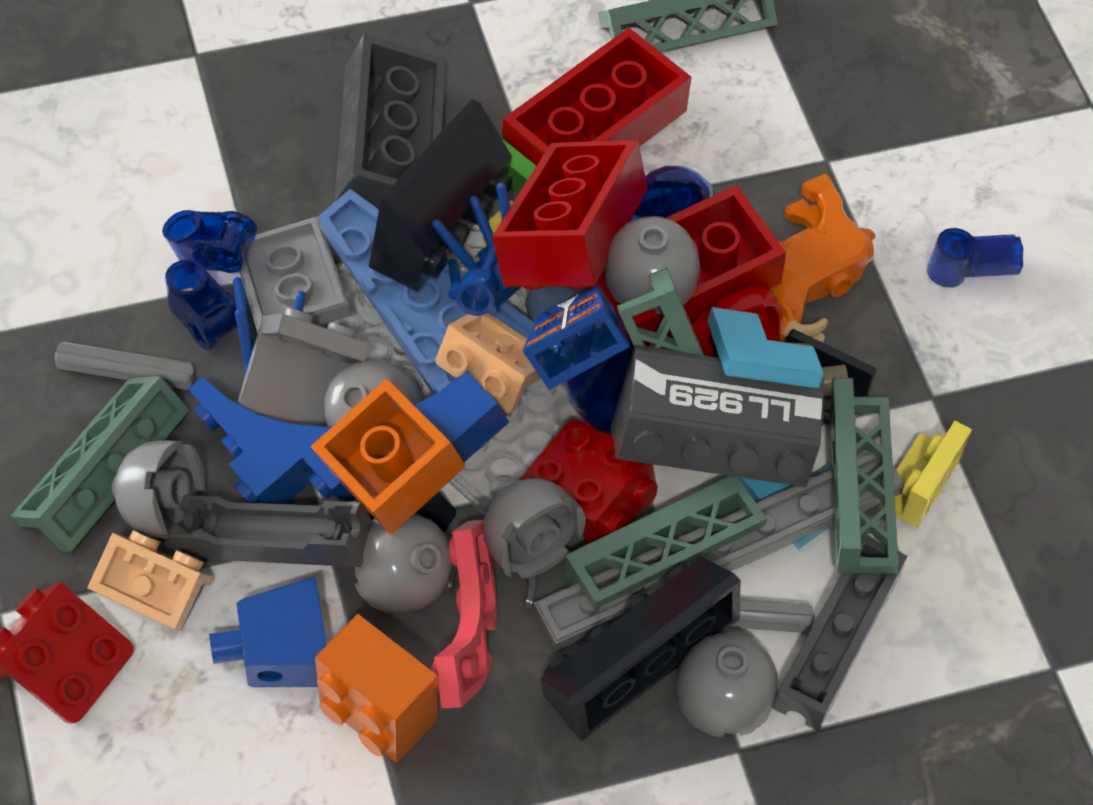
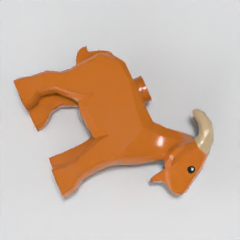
M826 173L804 182L801 194L809 201L817 202L819 206L816 204L810 205L806 200L802 199L788 205L784 209V218L792 223L805 226L807 229L790 236L784 242L778 240L786 251L783 278L781 284L769 290L773 292L779 301L783 312L779 342L786 343L787 336L792 329L824 342L825 336L821 332L825 330L828 320L822 318L812 324H801L805 304L828 295L837 298L847 293L853 284L861 279L866 266L874 257L872 240L876 237L875 233L867 228H859L847 216L843 209V199Z

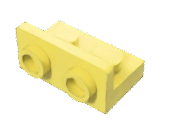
M954 421L945 436L939 433L934 438L925 434L917 436L896 469L905 483L902 494L895 497L896 518L917 529L919 528L960 462L972 431L971 428ZM883 503L877 505L881 510L883 509Z

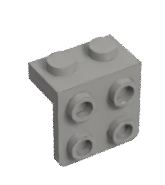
M285 308L283 314L264 315L238 398V404L258 415L289 424L328 427L324 418V397L329 384L340 370L347 366V363L366 361L370 343L355 339L356 331L342 325L329 323L326 329L311 324L313 316L299 310Z

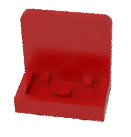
M579 420L567 422L519 479L521 481L541 478L551 481L567 491L581 506L585 514L586 521L583 535L586 545L629 525L642 509H646L652 504L658 490L653 464L617 459L612 435Z
M60 581L42 591L34 588L16 608L15 611L21 615L10 630L6 627L0 629V678L9 675L65 723L73 724L79 722L131 657L134 647L131 641Z

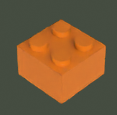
M387 378L310 446L329 471L389 534L402 526L466 467L451 442Z
M359 614L315 657L319 706L321 710L334 723L342 725L345 722L358 732V737L362 744L376 756L385 754L397 764L438 720V675Z

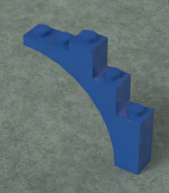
M467 371L435 395L414 405L451 442L463 462L467 461L509 423L498 403ZM203 376L188 389L200 402L193 410L212 431L220 425L228 434L221 442L235 456V459L229 466L240 477V480L234 487L248 503H259L261 501L263 504H286L309 483L317 489L326 501L332 495H335L339 501L354 502L356 500L310 447L332 426L289 424L258 415L228 399Z

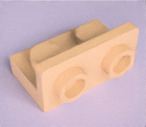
M489 313L481 316L467 314L450 323L435 359L439 367L455 378H458L467 371L506 413H510L517 408L525 388L541 379L523 353L527 338Z
M136 530L132 531L130 537L112 533L87 589L172 629L181 630L202 584L210 586L214 576L201 570L204 561L179 550H176L174 556L171 557L157 550L160 544L159 540Z

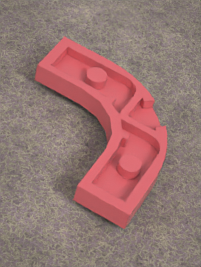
M484 520L465 522L452 531L453 537H451L449 542L450 560L452 565L457 567L460 586L456 592V604L460 614V622L455 638L450 645L434 657L431 671L438 675V692L442 709L463 707L483 687L492 664L493 657L488 652L486 635L487 631L496 630L497 597L492 555L483 538Z

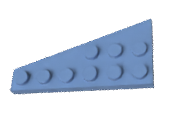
M349 189L319 215V227L431 393L435 395L457 379L439 367L435 359L448 325L467 315L459 307L457 299H451L448 296L451 287L449 260L447 259L441 274L436 279L430 277L418 292L369 268L379 209ZM459 268L460 277L462 281L463 276L466 274V272ZM505 301L500 306L498 314L495 315L496 318L528 339L534 322ZM554 345L549 348L552 352H554Z

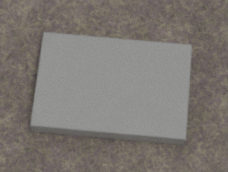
M318 216L231 243L257 332L264 315L283 314L285 308L293 309L298 291H304L306 294L303 312L313 316L311 324L320 326L352 316L326 237L319 227Z

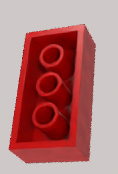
M628 27L505 116L502 125V139L536 166L550 143L638 140L639 146H641L687 111L692 77Z
M638 140L550 143L492 235L504 287H523L528 290H535L544 286H568L571 289H584L596 285L608 263L609 248L613 236L631 221L648 190Z
M737 185L666 218L683 227L697 245L700 264L697 287L694 295L683 305L690 322L697 318L700 313L716 304L718 300L747 286L757 285L771 289L782 283L786 251ZM604 269L596 284L600 286L622 320L617 305H620V303L614 300L606 287ZM655 309L633 316L637 327L655 333L664 318V314H655ZM625 325L624 328L630 346L616 354L620 362L631 357L634 347ZM670 329L666 335L667 337L673 336ZM644 341L645 346L649 347L651 343Z

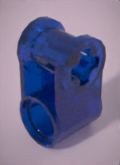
M183 210L168 218L162 229L165 240L186 270H210L226 273H236L241 270L244 263L243 252L247 244L255 240L258 232L257 225L252 219L236 211L200 212Z
M190 259L180 260L173 263L167 269L165 283L169 309L189 330L192 337L203 349L207 351L215 347V340L238 327L235 311L237 310L235 298L225 291L205 270L203 265L197 261ZM187 288L193 289L191 291H182L183 289Z

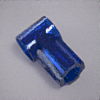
M960 228L945 229L937 238L927 264V274L934 283L949 288L959 286L966 277L1018 275L1023 268L1024 248L1020 236L1016 237L1014 234L972 236L969 232Z

